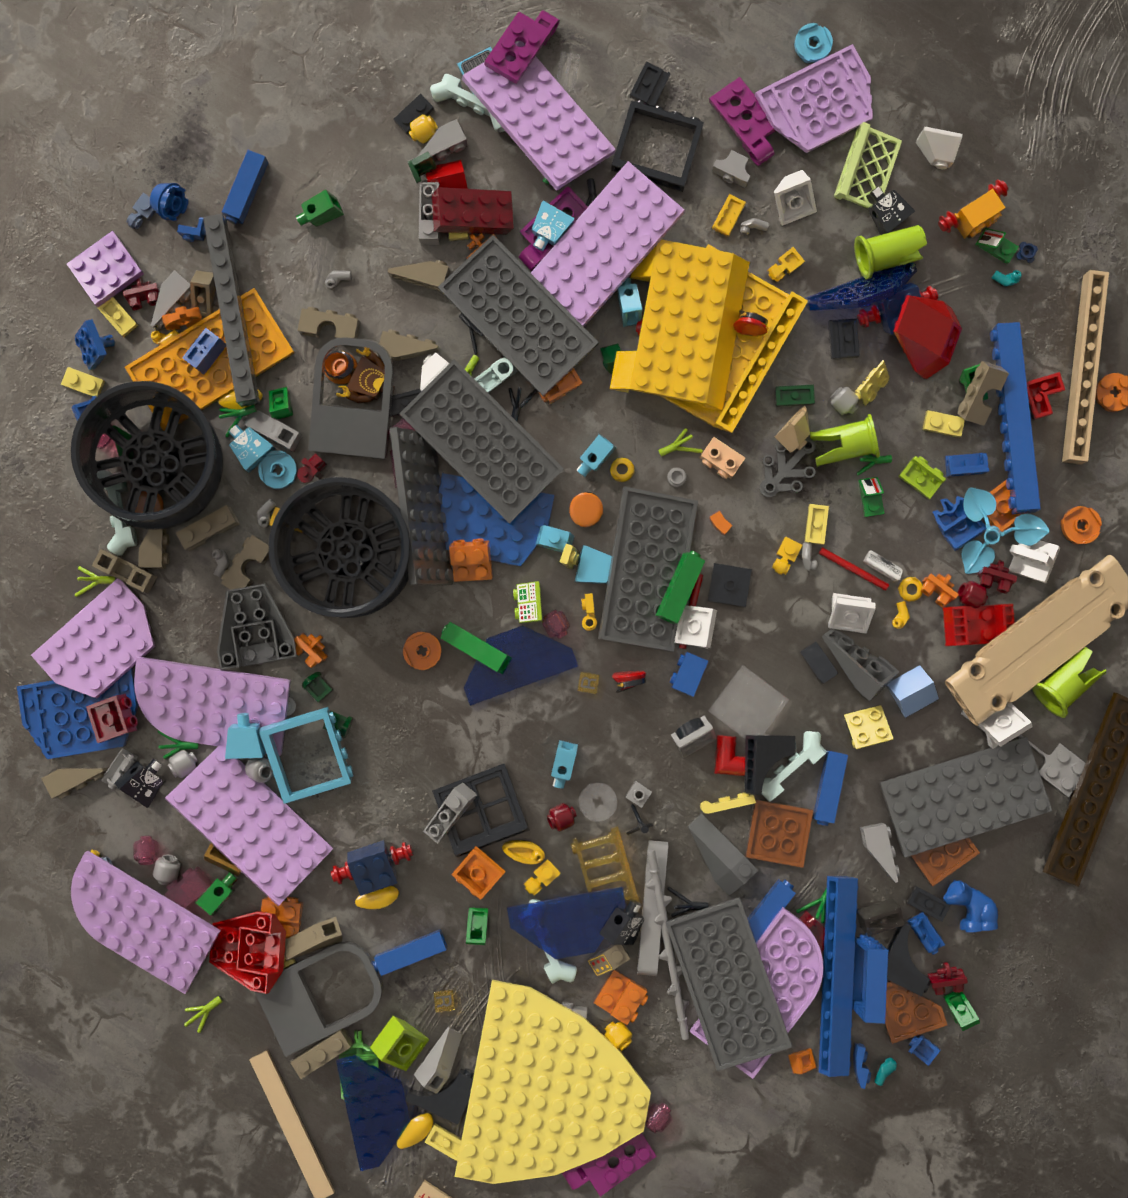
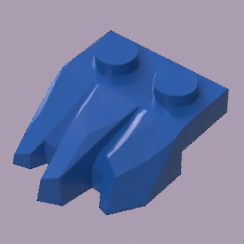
M957 496L954 505L947 498L941 499L944 511H933L940 532L954 551L975 539L987 529L981 520L974 522L967 517L964 511V498Z

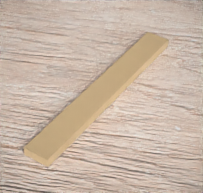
M269 1050L250 1058L252 1067L314 1198H326L334 1194L335 1190Z

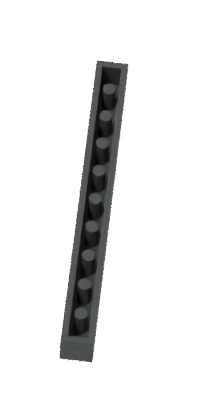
M222 213L203 217L236 402L241 407L259 404V393L228 223Z

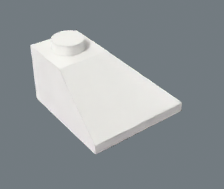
M924 127L917 138L916 144L931 165L936 166L938 169H947L954 163L963 134Z
M800 170L785 176L774 191L782 226L817 212L811 179L806 173Z
M437 353L433 356L430 354L423 361L421 391L449 364Z

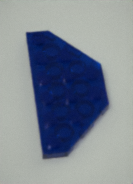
M910 262L873 273L870 279L860 277L805 297L808 300L805 306L810 311L866 308L876 301L888 300L917 272L916 264Z
M522 625L489 637L485 641L512 657L504 673H498L476 660L464 690L471 706L578 667L572 648Z
M620 886L507 907L510 928L554 959L594 953L604 939L599 933L615 908L625 909L626 904L623 887Z
M356 1055L337 1059V1068L360 1171L380 1167L410 1122L403 1084L400 1080L388 1076L386 1072L374 1065H369Z

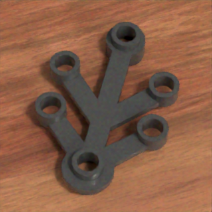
M805 439L807 443L811 444L810 449H806L804 445L786 464V448L784 447V450H779L778 444L781 443H776L778 473L774 478L772 476L774 458L771 455L764 456L762 464L764 465L765 480L760 484V492L763 496L768 498L774 497L778 491H793L797 493L803 487L800 481L796 480L792 484L778 483L783 478L805 477L810 479L815 475V469L811 466L805 469L791 470L805 454H811L814 451L815 442L812 439ZM765 458H770L771 464H766ZM807 469L812 470L811 476L806 474ZM794 483L799 484V490L793 488ZM766 485H772L773 490L768 491Z

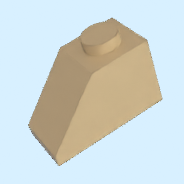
M804 406L796 412L775 436L790 453L796 448L800 450L807 443L805 439L810 435L807 408Z

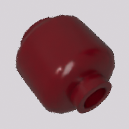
M968 581L959 587V601L966 606L979 608L981 605H985L988 600L987 590L983 585L974 581Z
M562 803L549 810L547 821L552 830L555 829L561 832L575 824V817L577 815L572 806L569 807L567 804Z

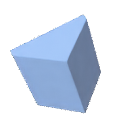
M920 665L892 680L887 685L905 718L939 699L934 682Z

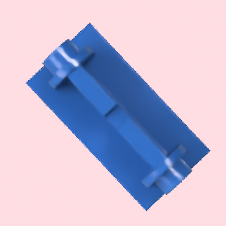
M924 912L907 920L928 953L934 955L939 951V948L945 945Z

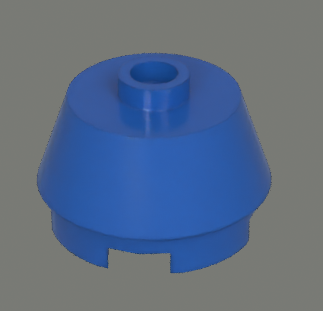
M177 183L158 184L151 192L150 205L164 220L175 221L177 220L176 217L180 213L184 214L187 209L188 199L185 198L184 193L186 190Z

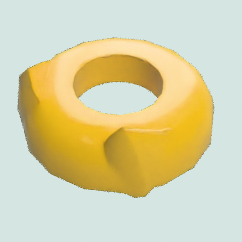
M617 458L611 464L610 473L615 481L626 482L632 478L635 469L629 459ZM618 465H626L628 468L627 473L619 474L617 472Z
M908 577L900 582L898 591L904 600L914 602L922 596L921 588L923 585L916 577ZM909 584H914L917 588L914 595L907 593V586Z

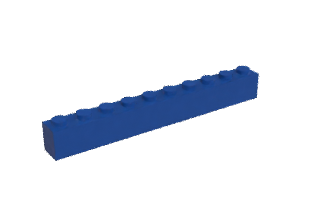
M1020 322L998 323L991 330L990 339L991 342H994V349L992 350L993 360H996L997 366L1002 367L1009 373L1002 390H996L997 397H1000L998 413L1002 416L1000 431L1001 434H1004L1002 450L1006 452L1004 468L1005 471H1008L1006 487L1007 490H1010L1008 505L1012 509V514L1036 513L1041 508Z
M827 876L818 1072L829 1077L849 1076L851 1066L850 1048L858 878L849 876Z

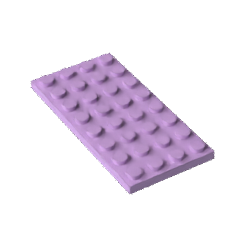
M522 41L515 43V45L518 47L525 46L524 42ZM511 55L505 57L510 62L515 60V57ZM536 56L517 84L486 67L484 63L462 76L463 82L556 191L615 154L616 149Z
M628 161L534 268L531 274L585 327L681 218L685 210Z
M219 745L165 797V800L266 896L279 906L333 848L286 803L284 804L267 785L250 779L246 775L245 765L239 759H225L226 748Z

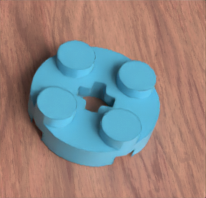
M816 23L807 24L796 35L795 51L803 62L815 63L829 55L833 38L826 27L818 26ZM811 39L818 41L816 47L809 45Z
M278 450L267 453L258 466L260 479L273 489H284L293 484L298 472L295 460L289 454ZM276 465L283 468L280 475L273 472V469H276Z

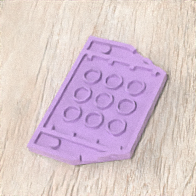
M853 44L755 93L758 103L774 130L806 153L859 127L863 122L871 121L873 118L871 108L872 95H870L871 77Z
M117 578L31 656L55 683L97 699L136 664L137 657H144L155 647L154 639L151 635V627L146 615V607L129 587Z

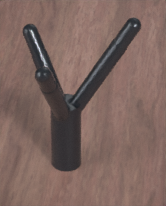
M593 178L587 179L589 192L586 202L587 207H589L591 200L593 202L597 197Z
M461 313L459 318L469 328L474 354L477 355L474 330L479 335H484Z
M518 387L516 401L512 388L508 389L513 406L511 416L517 422L520 409L538 392L536 389L520 405L522 388Z
M632 804L631 808L638 821V827L627 831L626 834L630 835L639 830L642 833H647L649 827H652L653 824L642 822L635 805Z
M671 887L667 888L668 891L687 903L675 905L674 909L681 910L672 913L671 917L689 910H702L709 907L707 902H692Z

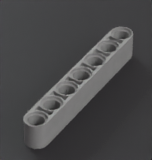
M649 840L647 851L655 850L664 895L668 842ZM647 853L642 907L644 922L640 930L637 975L657 976L661 925L654 923L655 918L659 915L655 891L646 888V884L652 879Z

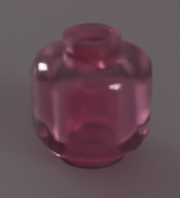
M555 609L543 617L542 626L549 637L557 636L560 639L568 634L567 629L570 627V622L563 611Z
M141 836L140 840L133 843L134 860L139 865L154 864V861L159 858L158 841L152 839V836Z
M653 1103L647 1111L645 1126L653 1133H662L672 1121V1116L669 1114L671 1109L664 1103L661 1105Z

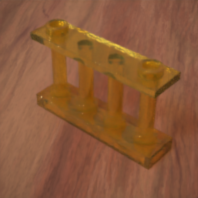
M618 825L610 827L611 832L608 835L578 843L577 837H574V843H570L573 854L578 855L590 899H587L589 911L593 910L594 915L598 914L597 907L623 899H633L639 902ZM609 842L611 844L615 843L617 851H613V854L584 862L581 850ZM614 861L616 863L620 862L622 869L618 870V873L589 881L586 869ZM621 880V882L626 881L627 888L624 891L594 899L591 888Z

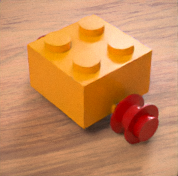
M996 180L995 186L992 184L988 185L987 193L963 207L958 213L954 214L947 211L945 218L943 216L939 217L938 225L943 232L950 233L953 226L959 230L965 239L968 236L973 238L986 226L988 228L995 224L997 219L1002 216L1001 212L1006 208L1000 200V196L1006 197L1008 195L1007 184L1004 181Z

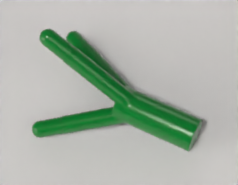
M255 405L240 410L220 408L221 412H227V414L219 415V418L238 416L230 427L231 429L239 423L243 416L257 412V408ZM229 429L228 432L226 433L225 437H229V436H230V433H229L230 429Z
M870 454L864 455L866 458H860V461L871 463L856 474H862L875 464L891 463L892 456L876 457Z
M158 730L159 734L176 743L158 746L159 749L176 748L164 755V759L180 750L199 748L198 743L181 742Z
M827 888L821 898L797 909L796 913L821 903L815 918L819 919L821 915V923H824Z

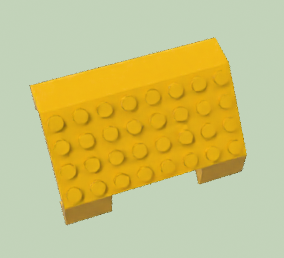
M661 239L631 273L632 279L650 281L637 351L616 352L610 389L626 393L632 390L704 404V408L722 411L737 334L733 324L740 317L739 310L742 307L750 262L734 253Z
M709 244L706 247L708 249L718 250ZM748 272L741 310L765 317L768 320L767 333L762 336H747L737 332L723 410L704 408V404L660 397L709 425L732 433L808 300L792 291L789 295Z

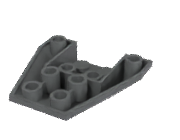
M266 584L226 590L217 648L220 670L297 657L294 637Z

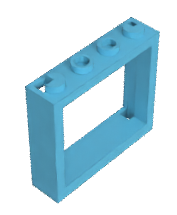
M329 707L263 726L260 729V735L284 804L351 784L352 777L354 776L352 767L347 765V751L345 747H341L340 741H342V736L339 729H335L334 723H336V718L333 712H330ZM323 719L342 777L291 792L272 734Z

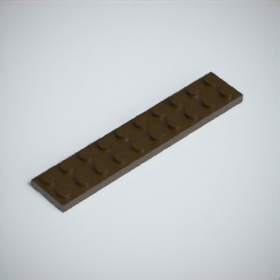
M1113 693L1043 869L1044 873L1077 887L1081 883L1128 764V698L1119 693Z

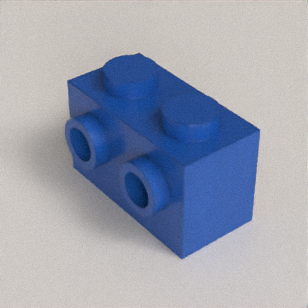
M686 652L685 655L681 654L677 663L680 666L678 672L673 673L669 682L672 683L671 688L694 697L708 660Z

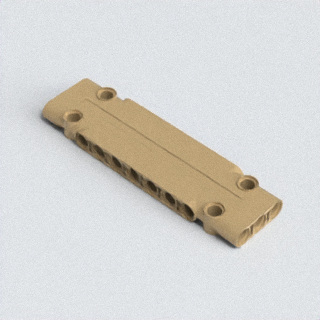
M1107 555L1093 568L1083 571L1079 577L1067 582L1010 626L1005 632H1002L975 654V659L965 662L959 671L945 680L947 688L970 721L978 726L996 711L1003 710L1007 703L1019 699L1111 626L1110 623L1114 619L1123 617L1128 609L1127 574L1113 556ZM1091 575H1093V582H1092V583H1091V581H1090ZM975 666V673L972 675L971 668ZM996 697L997 702L993 706L992 701Z

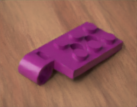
M544 10L540 12L535 21L518 11L484 61V65L517 84L542 46L546 45L550 37L553 36L560 20ZM517 41L524 42L525 46L518 47L515 45V43ZM511 55L515 57V60L510 62L505 57Z
M740 77L709 98L711 105L742 142V147L749 154L755 165L760 166L775 155L766 137L776 130L769 123L753 92ZM736 99L741 104L739 106H732L730 102ZM745 113H748L752 116V118L750 120H744L741 116Z
M569 186L549 203L561 211L565 209L572 210L573 214L571 217L575 221L588 208ZM536 216L520 230V234L531 245L526 247L518 258L531 272L554 247L547 243L545 249L540 251L533 246L538 238L532 232Z
M640 1133L606 1155L567 1170L562 1175L572 1190L579 1188L590 1180L601 1197L657 1156L643 1134ZM628 1145L634 1146L635 1149L634 1153L630 1156L624 1153ZM611 1157H617V1166L610 1167L608 1160Z

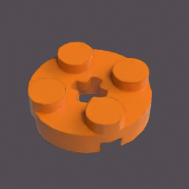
M186 306L176 308L175 313L162 316L166 330H180V326L184 325L188 328L202 320L199 307L187 309Z
M1111 373L1104 376L1097 383L1095 400L1106 411L1118 412L1128 406V376L1120 373ZM1113 388L1119 391L1117 397H1114V394H1110Z
M1077 506L1065 513L1060 525L1066 539L1078 545L1094 541L1100 534L1102 521L1094 509ZM1078 521L1085 522L1084 530L1078 529Z
M427 632L412 634L406 640L403 648L405 661L413 668L419 670H427L434 667L440 660L442 653L439 640ZM419 646L427 647L428 651H426L425 656L422 654L418 655Z

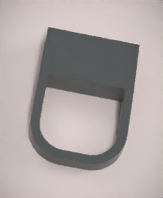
M342 337L327 342L318 352L314 373L309 438L310 451L383 459L387 457L394 364L389 352L381 344L367 339ZM339 345L367 347L375 350L381 356L385 365L382 410L323 404L325 360L333 348Z
M338 942L284 968L268 994L255 992L285 1057L370 1015L381 1000L382 981L373 966L371 957L365 949L352 942ZM348 951L357 955L363 962L374 986L373 999L365 1008L327 1025L301 969L336 952Z

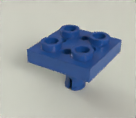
M93 319L86 320L75 335V343L77 347H80L84 364H87L89 370L96 369L107 355L106 347H113L115 345L114 339L110 340L113 338L111 334L99 336Z

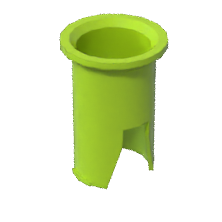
M919 225L865 239L862 235L857 236L854 250L858 268L865 279H870L874 272L921 260L923 256L918 250L927 245L924 230Z
M868 414L867 418L863 421L810 432V438L814 441H835L840 439L842 447L835 448L816 458L817 467L868 454L880 457L871 414Z
M1084 647L1063 663L1043 683H1038L1032 688L1041 704L1058 717L1065 718L1068 715L1067 709L1106 674V669L1101 672L1092 668L1078 675L1083 671L1093 653L1087 647Z

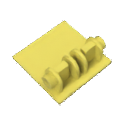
M882 360L877 368H873L868 377L865 378L866 381L862 382L863 385L860 384L855 390L859 400L862 398L864 406L872 402L880 388L885 387L889 381V374L884 360Z
M881 705L844 715L853 739V748L860 749L893 740Z

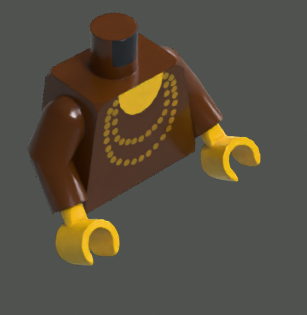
M364 347L363 352L356 349L357 353L365 355V357H361L347 387L338 386L343 389V394L336 393L337 397H346V399L356 403L372 402L374 399H379L381 393H383L385 365L382 359L370 348Z

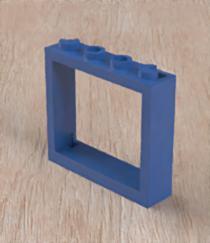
M860 935V937H855L853 1010L865 1023L885 1024L888 949L871 937V935Z

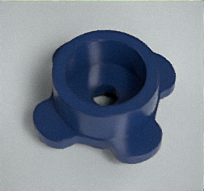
M1021 242L1016 258L1032 263L1038 251L1037 246Z

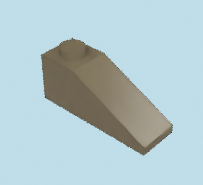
M436 260V262L428 261L389 268L388 275L391 278L440 291L438 286L449 277L450 269L449 266H446L445 262Z

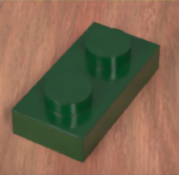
M814 385L776 386V407L814 405Z

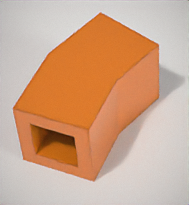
M720 511L709 517L714 528L722 535H725L733 526L723 517Z

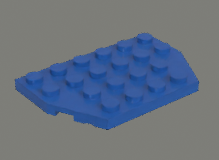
M442 473L439 493L443 495L441 512H444L446 515V523H443V528L449 536L448 542H445L446 550H449L450 544L455 540L472 542L474 539L481 538L484 541H489L491 561L521 567L537 546L535 544L540 527L543 525L549 526L554 495L540 493L509 524L463 477Z
M133 667L97 699L59 685L53 680L17 686L22 725L34 738V742L41 748L46 759L126 746L129 734L97 743L86 706L116 695L126 694L132 701L130 709L132 715L135 716L138 701L135 694Z

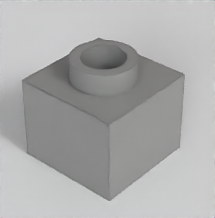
M635 781L625 797L642 808L652 791ZM637 791L643 793L641 798H636L635 793Z

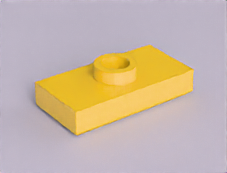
M729 194L712 229L729 237L746 202Z

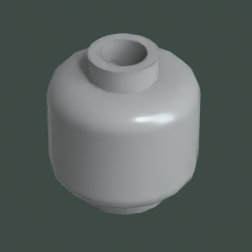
M839 387L830 397L832 399L831 405L841 415L847 413L851 415L859 407L857 405L859 397L849 387Z
M181 750L169 758L167 766L175 778L183 779L196 768L195 763L198 760L193 752L188 753L185 750Z
M264 757L250 758L247 761L245 772L250 779L258 783H265L272 778L273 771L268 759Z
M163 855L155 862L153 877L161 885H169V883L175 882L178 878L180 862L173 855Z

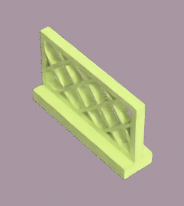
M863 122L856 129L834 198L839 200L843 198L865 208L873 205L868 202L866 197L870 192L864 193L861 183L868 180L872 190H874L876 186L872 178L880 175L883 182L880 188L885 193L902 140L870 128L868 123ZM869 134L876 136L879 143L871 146L868 140ZM888 141L895 144L894 150L890 153L887 152L884 145ZM880 145L884 155L876 158L873 148ZM869 151L873 161L865 164L862 155L864 152ZM886 158L889 165L887 169L882 171L878 161ZM874 163L878 173L871 176L866 166ZM863 168L867 178L859 181L856 172ZM857 186L861 194L857 198L849 195L851 188Z

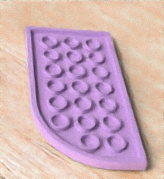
M137 657L134 687L139 707L147 720L169 737L212 746L222 745L226 748L228 728L232 724H238L237 714L249 713V722L259 723L260 727L286 720L291 683L289 679L220 670L145 657ZM285 730L272 734L279 756L282 754Z
M89 851L84 853L76 868L71 885L72 904L78 920L90 936L105 947L186 994L221 930Z
M782 907L756 944L788 1033L811 1004L820 988L823 976V958L818 942L811 930L799 918ZM698 1018L690 1032L708 1045ZM772 1054L736 1065V1067L753 1079Z

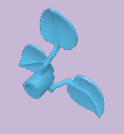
M969 488L964 496L965 514L974 522L980 521L984 517L987 529L984 534V544L978 540H973L963 547L961 554L965 573H977L984 566H990V563L994 561L995 551L987 545L996 544L1000 540V536L1015 531V540L1020 544L1030 546L1039 542L1049 533L1048 526L1039 517L1027 513L1015 518V527L1001 532L998 527L990 526L987 515L993 514L996 509L995 497L985 490Z

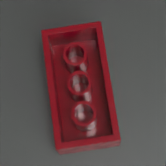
M438 187L432 194L434 232L507 235L514 229L511 191Z

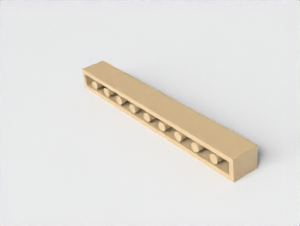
M1089 270L1083 275L1062 458V462L1081 465L1088 462L1109 272Z

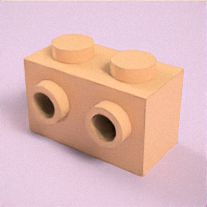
M713 437L700 456V459L702 460L701 463L710 469L713 467L718 470L717 474L724 479H732L745 460V457Z

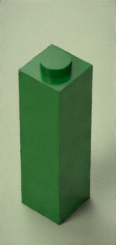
M694 551L682 554L655 616L669 623L678 624L705 563V560L700 558V554Z
M452 622L445 625L441 632V639L498 673L503 674L512 659L509 655Z

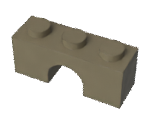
M314 307L302 308L297 330L300 335L319 338L320 331L324 326L333 325L336 327L335 338H358L360 321L356 318V315L345 313V316L337 315V312L332 310L320 312L319 309Z
M981 361L980 366L975 371L972 383L967 388L965 398L959 405L958 414L966 421L984 426L993 408L983 401V396L991 389L1001 391L1009 373L1000 366Z
M226 505L176 532V535L183 548L187 551H192L207 543L206 540L218 533H225L240 525L232 508Z
M254 535L246 538L242 545L244 547L240 554L237 553L232 560L233 565L230 570L227 569L221 577L223 579L221 584L230 590L249 587L254 582L245 573L247 563L257 560L265 565L269 559V545Z
M100 549L92 564L93 567L145 593L150 592L158 577L103 549Z
M343 1028L327 1036L316 1046L310 1047L297 1055L290 1063L299 1078L302 1079L351 1048L354 1042L346 1029Z

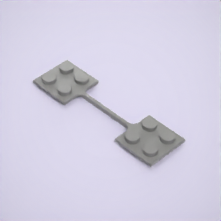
M996 697L992 701L993 706L997 702ZM962 711L961 714L970 721L965 712ZM1029 741L1030 747L1045 758V763L1039 770L1040 776L1065 796L1069 797L1077 786L1085 762L1061 743L1057 745L1052 754L1047 755Z

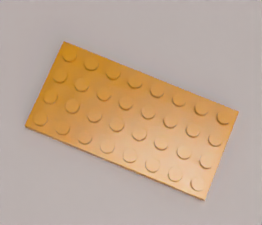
M253 288L241 295L255 377L295 352L258 292ZM220 309L125 366L132 381H151L171 386L188 396L200 410H203L219 400L220 397L232 391L234 386L227 347H225L204 375L182 358L205 328L226 343ZM148 405L151 412L153 413L154 406ZM165 407L160 423L163 431L166 429L172 411L170 407ZM181 414L178 424L190 417Z

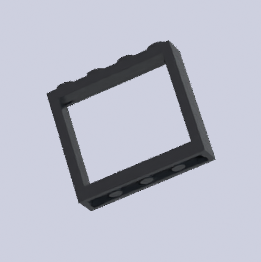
M631 101L614 155L611 171L618 173L627 163V161L620 160L634 112L695 130L681 177L631 163L654 184L683 192L704 122L697 117H685L680 112L665 111L660 106H648L643 101Z

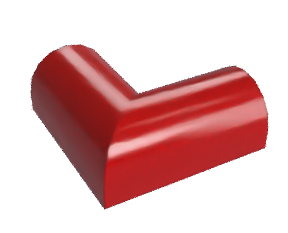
M1060 372L1027 382L1029 408L1033 420L1053 414L1048 396L1065 391Z
M717 735L714 774L745 776V757L735 756L737 737Z

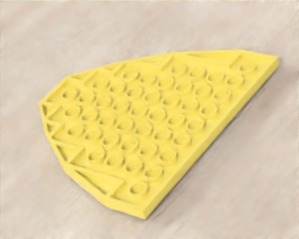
M492 980L455 1177L497 1184L555 1176L600 1158L644 1132L651 1090L622 1052L585 1017L531 987Z

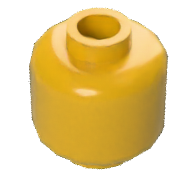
M421 115L410 123L411 131H409V134L415 142L418 140L424 144L433 137L438 126L430 115L428 117Z
M612 1021L606 1026L604 1036L621 1052L632 1043V1032L623 1022L620 1021L615 1024Z

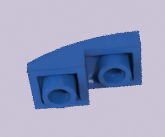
M855 1043L853 1053L854 1072L859 1086L865 1089L866 1083L869 1084L871 1079L869 1068L863 1065V1062L865 1063L867 1060L868 1052L865 1051L866 1048L863 1044Z

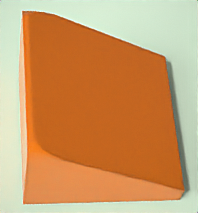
M809 1048L789 1054L794 1074H804L817 1068L812 1049Z

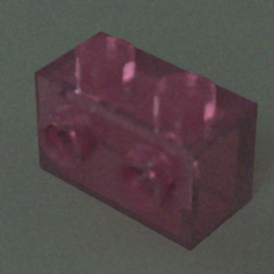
M198 866L194 869L191 867L182 874L183 878L177 882L175 879L166 887L168 890L164 894L165 897L185 908L202 895L213 883Z

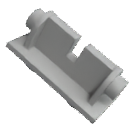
M122 748L101 781L108 784V787L112 790L117 789L118 787L114 783L133 766L138 756Z

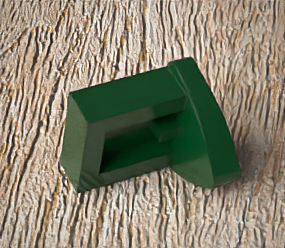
M428 151L407 161L416 183L422 181V175L437 168Z
M618 343L600 348L603 365L610 374H613L616 352L621 351Z
M319 671L308 676L302 683V688L306 689L318 703L333 690L321 677L322 674Z
M330 710L336 718V723H334L335 729H339L344 739L351 728L353 717H346Z

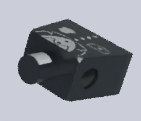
M878 186L870 192L875 203L868 208V211L880 235L889 233L915 212L895 190L884 194Z
M154 758L147 767L140 762H136L114 784L119 790L146 808H149L163 783L161 777L156 774L163 765Z
M631 899L627 907L615 908L599 934L613 945H634L644 922V917L638 913L641 904Z

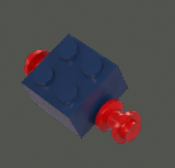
M910 282L875 294L878 308L876 305H872L870 311L859 310L857 315L858 322L865 328L869 327L870 322L874 321L876 324L882 322L883 330L892 335L894 334L895 323L899 318L907 295L937 300L939 298L938 292L935 288L933 289L931 286H928L926 291L921 293L919 287Z
M382 840L347 852L345 866L341 868L337 865L333 866L331 871L332 879L334 882L337 881L339 885L342 884L345 878L354 880L360 896L397 884V871L393 861L395 865H398L400 860L404 858L410 861L411 856L414 855L410 844L407 845L406 842H403L400 848L396 849L394 846H391V853H389L385 841Z

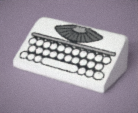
M870 550L863 560L864 564L894 582L900 580L902 569Z

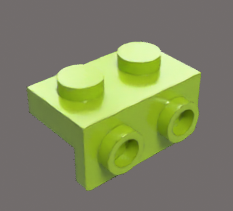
M917 456L912 458L898 476L928 500L931 499L940 485L946 481V478L943 477L944 474L939 469L931 468L928 465V461L920 456L919 458Z

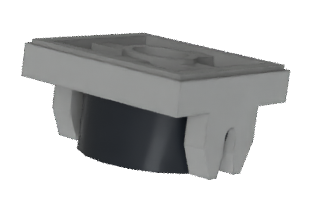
M705 716L686 722L676 730V733L671 734L683 758L717 739L712 725Z

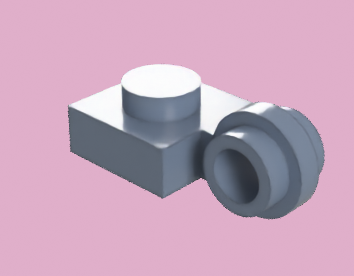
M145 193L140 196L132 207L138 213H131L126 222L132 229H138L143 223L142 217L148 220L152 218L156 211L150 205L149 196Z

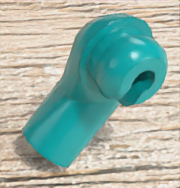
M996 270L992 279L1008 287L1017 284L1022 274L1020 271L1014 270L1013 273L1004 275Z
M887 1058L881 1064L874 1080L877 1085L883 1086L887 1076L896 1070L897 1063L893 1058Z

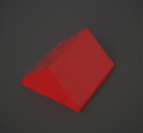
M461 160L436 165L437 168L426 173L427 182H438L439 187L468 189Z

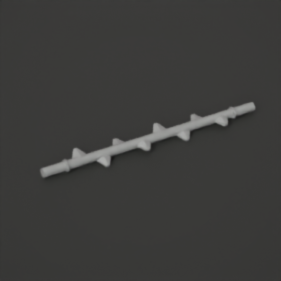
M649 850L647 853L652 879L646 884V888L655 891L659 915L655 918L654 923L661 925L665 949L659 955V959L668 961L672 985L667 990V994L674 996L682 1040H687L690 1037L685 1009L689 1005V1001L682 999L678 977L683 972L681 966L676 965L672 940L666 926L668 921L666 906L672 901V898L663 895L655 850Z

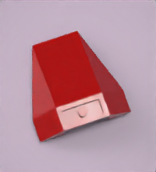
M911 295L906 296L894 329V333L912 368L923 379H928L950 364L962 331V327L953 309L944 301Z
M257 911L212 923L213 926L221 931L210 949L209 963L249 990L268 994L284 969L286 931L276 915Z

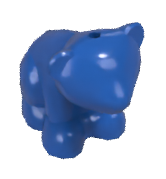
M953 880L943 899L949 905L966 906L967 915L966 918L960 921V930L979 932L998 929V908L994 901L963 881Z

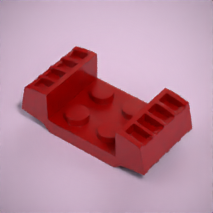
M1013 604L985 605L979 608L971 606L943 608L945 646L990 643L1015 623Z

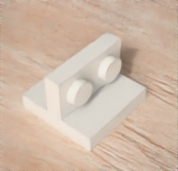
M1039 541L1030 546L1020 543L1018 546L1012 544L1010 552L1014 557L1010 564L1009 572L1047 583L1060 547L1044 541Z
M833 593L832 613L828 622V628L867 633L875 611V603L871 602V598Z
M686 605L677 625L674 643L706 649L711 648L717 610Z
M1007 703L1003 710L996 711L978 726L986 733L988 745L994 749L998 745L1000 747L1032 728V722L1012 703Z

